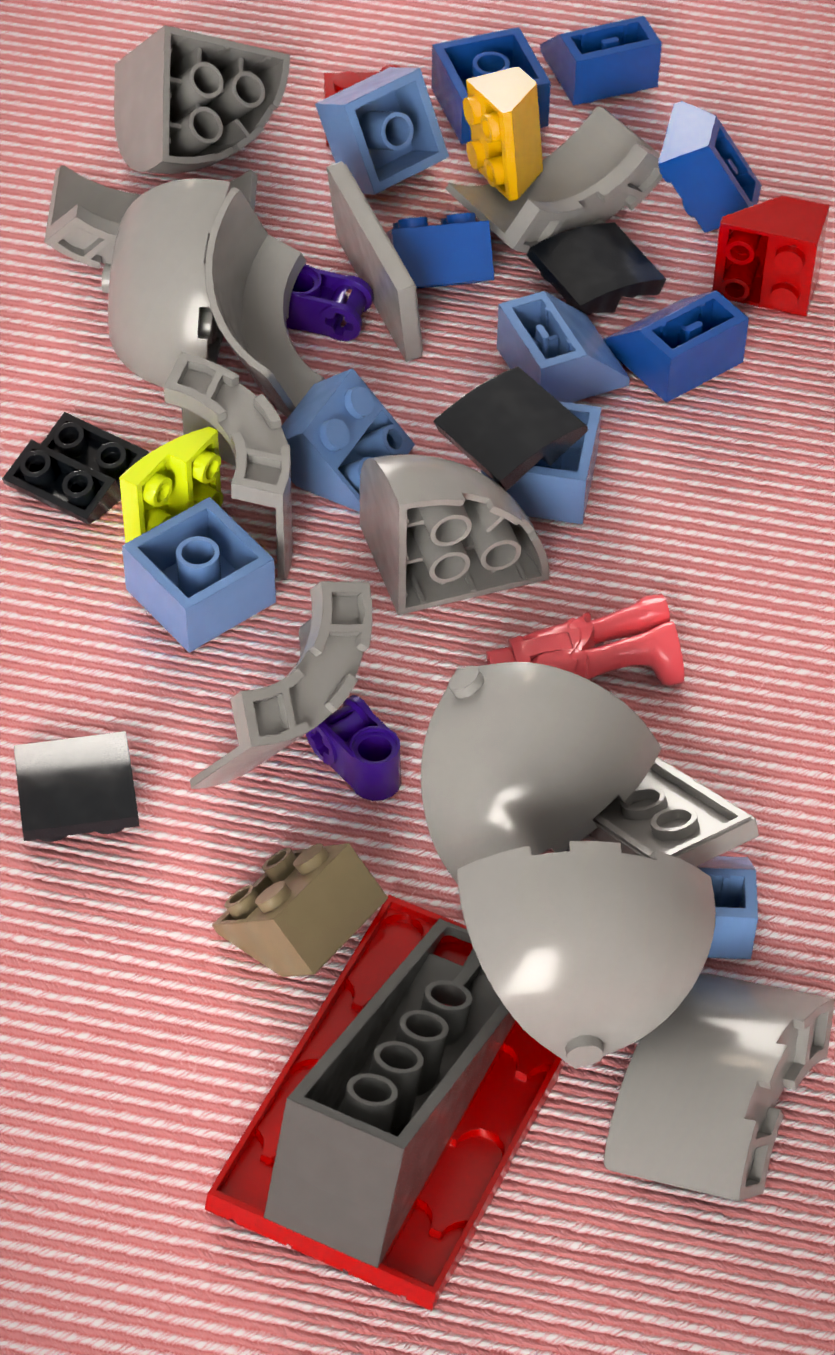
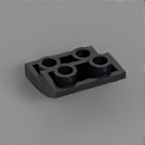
M615 222L587 225L559 233L530 247L526 255L541 272V276L551 283L567 304L587 315L615 312L622 296L633 298L644 295H659L666 281V278Z
M519 367L505 371L479 385L447 408L433 421L442 435L505 491L512 487L541 459L551 466L588 431L587 426Z
M64 412L41 444L30 440L2 480L5 485L89 525L103 516L121 500L119 477L132 465L149 454V452Z
M126 731L14 745L24 841L39 839L41 841L53 842L61 840L68 835L91 832L113 834L122 831L124 828L139 826Z

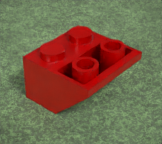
M781 195L723 216L720 222L712 291L717 290L729 301L807 317L819 278L830 205Z

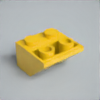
M514 67L466 79L468 97L463 99L464 116L471 130V141L467 143V156L470 165L488 180L491 187H495L509 201L519 199L543 171L537 83L521 68Z

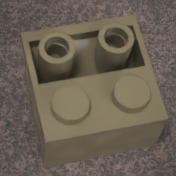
M319 843L308 849L300 850L284 848L272 855L263 864L262 869L265 873L253 885H247L239 889L227 899L224 905L227 911L212 924V927L218 935L281 977L315 975L388 899V896L350 843L323 846Z

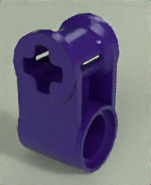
M305 264L296 279L291 293L289 317L286 319L287 328L329 336L338 341L353 340L361 331L363 325L362 313L371 307L374 299L373 290L367 282L356 276L328 272ZM350 289V290H352V291H351L350 296H349V298H348L347 295H345V294H346L347 290ZM345 319L346 325L341 327V323Z
M356 695L348 697L343 702L342 708L332 713L321 724L306 734L311 748L319 759L325 764L330 765L354 789L355 793L363 799L380 801L390 798L398 792L401 786L400 739L395 732L390 730L372 713L369 706Z

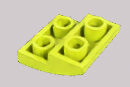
M209 426L180 436L144 456L119 477L126 543L208 497H211L220 507L222 506L223 493L221 492V457L219 455L218 430Z

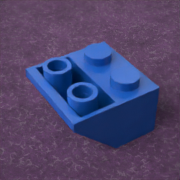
M645 16L562 33L540 44L542 56L573 106L658 87L662 42Z
M684 101L674 103L669 124L666 128L661 155L658 159V166L663 179L671 183L682 198L687 214L690 217H694L706 233L720 228L723 216L758 204L762 185L715 114Z
M475 213L447 215L446 218L440 219L441 225L428 226L427 217L400 219L397 223H393V229L386 232L413 279L416 289L484 283L495 280L489 220L476 221Z
M715 290L680 299L604 338V341L620 362L667 403L743 363L749 318Z

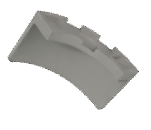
M598 106L564 144L543 159V171L519 199L509 201L495 187H491L490 184L464 186L449 183L446 191L471 213H475L480 221L489 220L490 230L512 250L528 253L530 247L559 233L587 225L606 223L605 221L625 206L632 211L650 194L663 177L658 166L660 154L608 110Z
M62 165L55 171L44 243L78 262L97 269L100 268L101 263L111 264L121 220L128 207L141 195L103 186ZM249 170L240 177L230 181V190L233 187L241 190L255 212L258 175Z
M233 187L225 197L209 235L205 259V281L208 300L215 321L226 341L264 395L288 418L315 383L325 380L324 377L313 371L300 358L289 337L286 319L289 317L291 293L306 260L300 251L270 236L243 192Z
M181 352L164 386L165 403L182 408L184 435L209 426L218 430L219 455L222 460L235 466V473L231 481L232 499L276 509L278 578L286 580L291 568L293 555L290 445H288L282 430L281 418L263 394L256 396L240 384L239 375L204 358Z
M321 581L310 589L312 618L299 629V661L281 681L255 690L240 691L230 698L239 746L191 778V789L208 788L243 776L313 730L328 716L338 710L357 683L356 674L361 664L363 652L369 649L373 622L369 582Z
M700 973L696 983L678 1008L656 1029L641 1038L633 1053L612 1115L604 1154V1166L610 1171L738 1202L763 1194L774 1142L784 1116L781 1109L775 1108L776 1103L784 1088L796 1090L806 1074L817 1063L827 1059L835 999L714 974Z

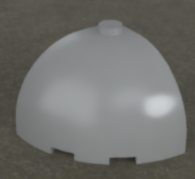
M164 25L115 63L114 124L118 147L125 163L131 169L138 172L178 174L209 167L232 156L251 143L264 130L263 127L270 119L273 111L279 107L286 89L290 55Z
M200 178L182 179L167 182L146 191L126 210L118 229L112 263L104 265L101 286L102 292L108 293V329L112 347L118 358L128 369L142 379L164 388L181 352L198 356L214 363L217 362L224 336L215 321L208 300L205 281V259L209 235L215 217L230 191V181Z
M385 455L368 458L364 461L360 473V527L398 615L549 580L547 555L533 524L516 500L492 479L461 463L427 455Z
M505 662L458 668L450 678L448 686L431 718L422 753V801L426 823L435 849L442 863L457 884L458 868L500 852L530 846L532 856L539 855L550 848L554 852H564L570 848L569 841H581L598 828L593 818L603 811L616 797L619 801L625 802L653 766L662 747L644 721L628 705L600 685L572 672L530 662Z
M569 841L570 851L532 856L530 846L476 860L457 869V880L466 928L477 958L494 991L512 1017L532 1038L577 1069L581 1066L595 1064L604 1056L622 1049L652 1032L678 1008L696 983L709 955L716 915L711 877L696 866L657 850L651 854V858L622 853L621 844L618 842Z

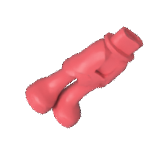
M661 593L645 596L631 606L594 620L591 619L590 613L586 612L577 619L571 618L564 623L540 629L525 636L508 639L509 647L486 651L488 664L505 662L538 663L572 672L590 681L596 676L633 665H647L653 669L657 679L663 685L672 686L684 682V663L678 633L674 622H670L668 604ZM625 638L610 644L595 647V645L599 643Z

